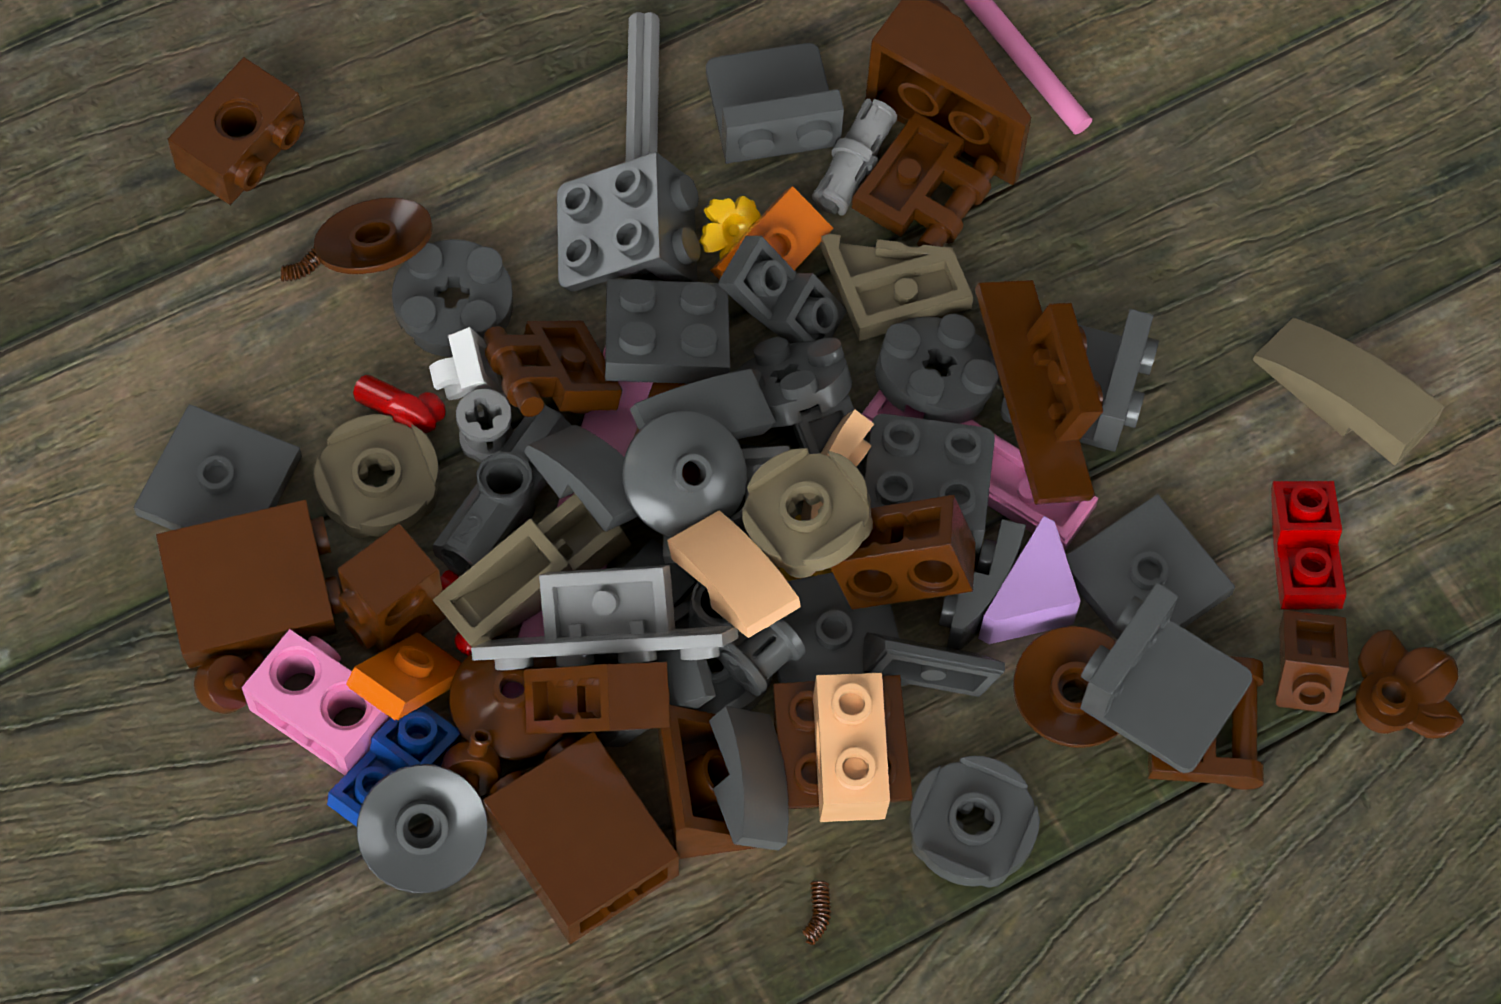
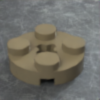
M371 414L354 418L340 425L332 432L326 440L327 447L321 453L320 460L317 457L314 479L319 500L329 517L343 526L345 532L352 537L360 539L369 536L380 537L398 524L406 530L419 522L422 517L430 514L436 506V494L440 482L437 455L428 437L423 431L412 424L411 428L402 423L393 422L392 416ZM373 464H379L382 471H389L391 469L394 471V475L387 479V484L380 487H375L373 484L366 485L361 480L368 477L367 467Z
M807 448L788 450L764 463L754 473L747 487L749 495L745 502V509L743 507L742 520L748 537L775 566L783 568L790 576L806 578L813 575L816 571H822L841 563L857 550L873 529L871 499L865 480L858 468L841 454L828 451L829 456L820 453L809 454ZM805 500L810 505L820 501L824 504L818 510V515L815 518L807 521L794 519L798 515L795 505L799 501Z

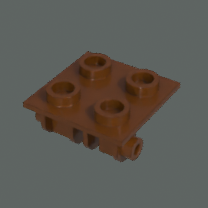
M900 675L882 676L890 802L912 801ZM815 681L773 684L775 710L773 712L774 728L783 756L788 791V809L819 807L813 705Z

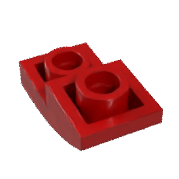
M1273 481L1271 487L1272 528L1281 609H1343L1347 593L1338 546L1342 525L1334 481Z

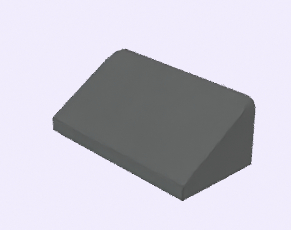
M869 632L864 637L863 673H882V676L900 675L901 683L979 697L1005 672V662L980 653Z

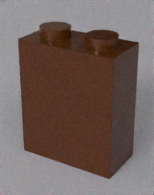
M306 500L156 534L180 648L189 668L200 666L204 661L217 654H230L240 657L248 655L253 651L261 652L274 649L289 629L307 641L311 636L320 638L337 634L333 615L345 612L338 599V596L341 594L337 575L324 577L320 555L332 553L323 516L311 519Z
M594 732L579 741L575 737H570L559 742L544 756L545 762L524 775L521 771H515L506 775L492 786L489 791L490 796L483 800L488 823L569 944L580 939L679 875V855Z

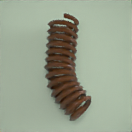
M311 248V251H308V254L305 255L306 258L298 261V263L287 264L286 267L284 265L281 266L280 278L282 282H284V276L285 281L288 282L290 279L292 282L293 279L296 281L297 278L301 279V276L306 277V274L310 275L311 271L313 272L318 268L321 262L318 260L314 248Z
M812 881L810 883L812 885L811 890H813L811 892V898L813 899L811 902L814 908L812 910L813 916L809 924H807L808 926H805L806 929H802L803 934L813 941L806 940L810 945H815L818 938H822L824 931L827 930L826 926L829 925L828 920L831 919L829 916L831 913L829 910L831 902L829 901L830 893L828 892L830 889L828 888L829 883L825 881Z

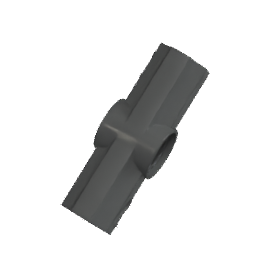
M544 405L543 410L538 415L533 417L525 416L501 451L488 456L480 464L477 470V484L433 544L434 555L449 570L459 576L463 575L510 536L514 530H517L526 521L532 519L535 512V499L545 487L547 481L524 451L527 445L572 426L562 413ZM502 489L517 490L516 492L506 495L496 493L497 491H500Z

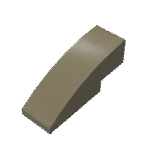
M1294 317L1253 358L1256 364L1344 437L1350 430H1353L1394 466L1434 428L1445 407L1420 386L1381 359L1350 341Z
M574 493L537 525L531 519L526 521L436 596L433 601L468 644L474 647L502 635L542 611L539 575L546 572L602 569L632 544L620 526L605 532Z

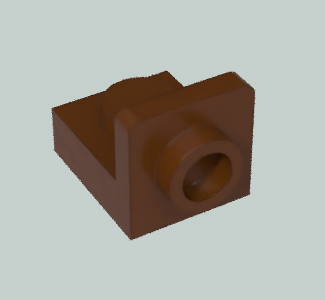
M1283 610L1279 628L1281 671L1275 693L1276 705L1283 708L1336 713L1339 710L1349 670L1346 617Z

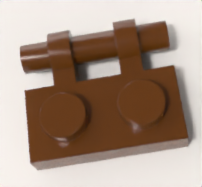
M915 112L854 194L852 209L900 237L903 236L915 220L927 229L917 242L918 247L922 245L943 247L945 243H953L964 228L962 219L972 205L981 204L990 192V180L999 167L992 158L986 155H980L972 167L959 161L958 158L964 150L965 139ZM941 182L954 189V192L944 206L930 199Z
M583 320L527 321L524 335H508L505 329L499 326L492 327L485 332L484 342L487 346L485 357L493 372L503 376L502 390L509 403L519 407L524 416L533 417L543 410L544 402L541 397H553L560 411L583 414L598 410H618L623 390L618 381H605V358Z

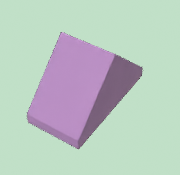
M1045 516L1041 519L984 614L978 639L987 644H994L1074 624L1081 601L1055 521Z

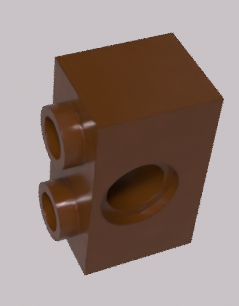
M243 57L168 138L176 169L231 206L243 191H251L258 185L265 174L266 166L281 150H288L299 139L305 124L299 93ZM241 131L251 132L249 135L244 137H232L234 134Z

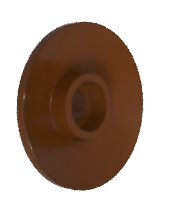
M403 198L367 200L351 205L330 217L316 233L314 249L318 260L325 267L333 271L346 274L381 272L409 260L420 252L431 238L433 224L429 212L415 201Z
M1068 626L1048 631L1027 646L1019 658L1015 669L1013 692L1022 717L1035 732L1053 743L1074 748L1100 745L1119 734L1081 710L1082 702H1070L1063 695V690L1067 687H1077L1085 695L1089 682L1081 678V675L1086 665L1100 645L1111 650L1116 640L1095 629Z
M471 653L456 671L450 689V710L455 726L466 741H470V735L473 730H487L492 737L489 746L496 751L499 759L504 760L531 758L542 754L556 745L566 733L526 734L525 691L521 696L513 699L507 698L501 693L502 687L509 682H517L524 687V670L558 667L556 666V656L533 657L534 666L528 668L496 670L494 659L472 661Z

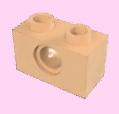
M882 673L816 675L813 705L820 822L885 819L890 803Z

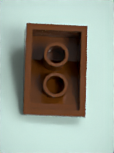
M901 0L872 39L865 100L870 99L873 102L874 99L886 103L896 112L897 121L904 125L917 112L965 139L961 157L973 164L980 155L992 158L999 167L995 176L1014 186L1020 177L1032 117L960 17L953 14L946 5L938 0Z

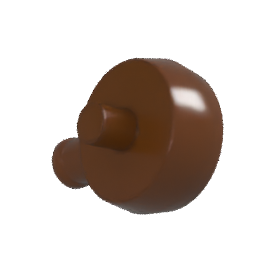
M253 651L244 659L230 654H217L204 661L198 668L194 679V689L200 703L208 710L222 714H230L244 707L247 702L242 687L265 660L263 654L259 651Z
M484 729L473 730L470 735V741L458 743L448 749L441 764L442 767L448 768L465 778L476 790L479 797L489 793L492 786L500 780L502 772L499 756L489 746L492 737Z

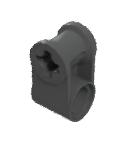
M698 581L693 588L688 619L690 628L733 626L726 619L712 618L704 612L702 607L710 602L708 589ZM781 618L749 638L738 630L739 638L724 647H719L720 656L716 658L725 666L739 685L752 695L759 696L767 689V679L789 659L799 660L806 653V650L797 633Z

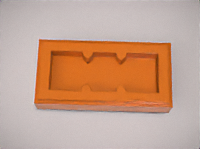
M792 186L781 194L710 271L720 280L745 236H762L795 271L821 243V236L829 234L834 228Z
M417 632L356 665L346 685L393 720H399L450 690L454 675L461 662Z

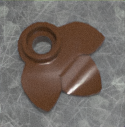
M1388 629L1378 631L1371 636L1362 647L1358 656L1359 668L1364 678L1358 686L1355 696L1356 713L1360 721L1367 728L1377 733L1388 734L1408 728L1426 738L1433 739L1446 737L1461 727L1464 723L1462 716L1445 699L1458 680V667L1454 658L1434 647H1419L1408 652L1398 637Z

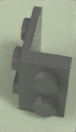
M803 43L711 58L707 62L706 77L726 164L834 147L836 141L841 138L844 108L839 89L829 91L820 50L815 44Z
M654 152L562 184L557 192L559 284L568 291L574 292L606 282L607 279H615L643 269H647L662 281L698 282L697 261L700 258L701 249L696 236L695 208L698 206L699 197L694 181L660 154Z
M1130 309L1122 336L1078 324L1086 334V354L1093 378L1098 381L1103 393V413L1079 440L1080 443L1115 452L1123 425L1132 428L1136 427L1145 395L1143 392L1133 390L1138 373L1150 375L1159 340L1148 337L1154 315ZM1004 396L1000 414L1004 421L1012 424Z
M891 414L875 416L872 421L874 426L871 428L869 442L872 446L868 451L864 479L871 499V508L954 495L976 542L974 571H977L986 524L995 442L994 433L986 427Z
M1157 582L1144 601L1137 596L1130 600L1115 625V629L1122 632L1112 649L1109 650L1105 646L1100 645L1089 660L1081 675V678L1089 683L1080 709L1182 773H1189L1197 767L1252 682V673L1244 665L1171 621L1170 618L1179 595Z

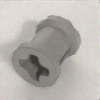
M488 388L469 392L459 401L456 409V421L460 429V447L467 457L481 464L488 456L500 452L513 434V428L510 424L512 421L511 407L502 394ZM479 404H483L484 412H478L477 406ZM489 423L491 429L482 430L480 424ZM493 441V448L488 449L487 442Z

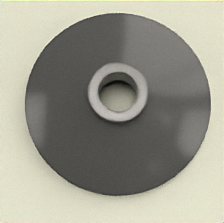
M678 411L659 416L638 431L627 448L623 462L622 478L627 500L636 515L653 530L673 537L719 510L730 519L739 508L743 499L747 482V468L739 443L724 425L701 413ZM688 461L695 463L701 472L700 480L694 486L687 484L682 477V468Z
M432 764L409 765L384 776L366 795L357 818L358 845L369 869L387 885L410 893L436 892L460 881L478 862L487 838L486 812L476 790L458 773ZM418 813H425L432 818L430 828L422 834L413 833L408 829L409 820Z

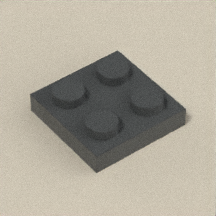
M607 279L605 381L690 384L730 373L728 293L717 283Z

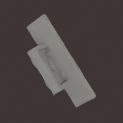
M670 565L546 572L539 575L544 636L491 639L472 647L471 651L472 661L494 659L496 670H515L534 666L533 657L556 656V666L558 667L583 666L595 663L594 654L618 653V663H642L657 660V651L677 649H680L681 660H702L719 657V647H724L739 638L738 629L734 626L675 629Z

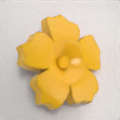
M739 196L735 203L730 198L710 200L709 205L704 208V212L712 223L702 227L703 235L699 239V243L703 245L704 252L706 253L721 250L719 254L721 259L749 230L753 223L761 217L754 200H750L745 196Z

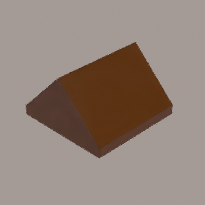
M669 704L670 728H658V743L674 848L679 855V859L756 848L735 845L733 843L713 791L714 787L730 775L709 722L716 714Z

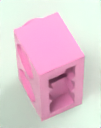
M289 629L242 687L249 710L345 776L370 750L372 736L391 717L349 689L346 683L352 671L339 663L341 660L340 655L329 644L316 636H311L307 641ZM306 673L314 677L312 683L303 690L290 691L283 688L286 680L295 674ZM346 708H359L365 712L363 718L351 726H341L333 722L335 716Z

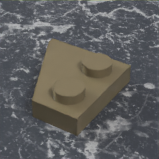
M827 234L821 236L822 253L859 341L886 334L887 329L891 325L916 317L941 318L948 314L972 309L973 294L953 248L932 245L909 247L901 242L877 239L876 247L842 244L841 235Z

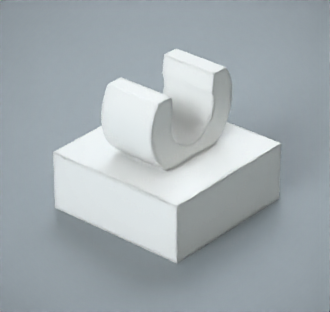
M470 327L448 335L453 357L438 360L429 366L434 388L436 390L444 388L446 398L449 401L462 398L467 393L476 389L487 388L498 391L506 398L502 390L501 376L493 372L485 357L487 346L484 339Z

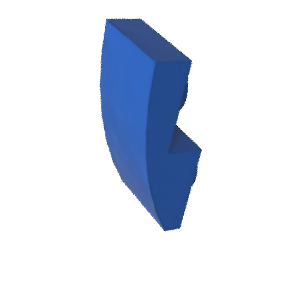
M426 705L419 707L399 720L390 718L372 736L370 750L328 792L327 805L357 827V818L361 805L371 788L387 774L409 765L432 764L441 766L445 753L459 742L461 734L456 727Z

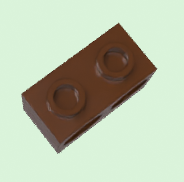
M954 495L871 508L873 529L870 535L862 541L861 545L851 556L831 567L852 610L973 592L976 542Z
M400 524L393 527L338 568L343 593L338 596V599L349 615L344 620V623L354 639L365 650L374 645L379 652H382L417 632L423 636L447 618L433 601L442 592L439 569Z
M667 662L601 664L524 670L526 734L670 728V692Z

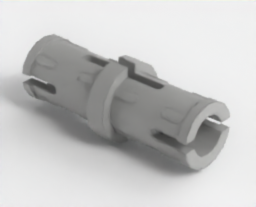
M870 99L864 100L845 138H840L836 141L832 149L833 159L812 194L814 203L824 211L834 215L838 213L840 216L846 214L860 183L878 163L876 155L880 150L879 148L897 120L896 112L889 105L877 99H874L873 102Z

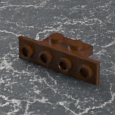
M1033 280L978 283L975 287L976 296L1035 505L1090 501L1095 496L1079 440L1103 413V393L1100 384L1093 378L1086 354V334L1083 328L1078 326L1072 303L1049 304L1044 312H1042Z

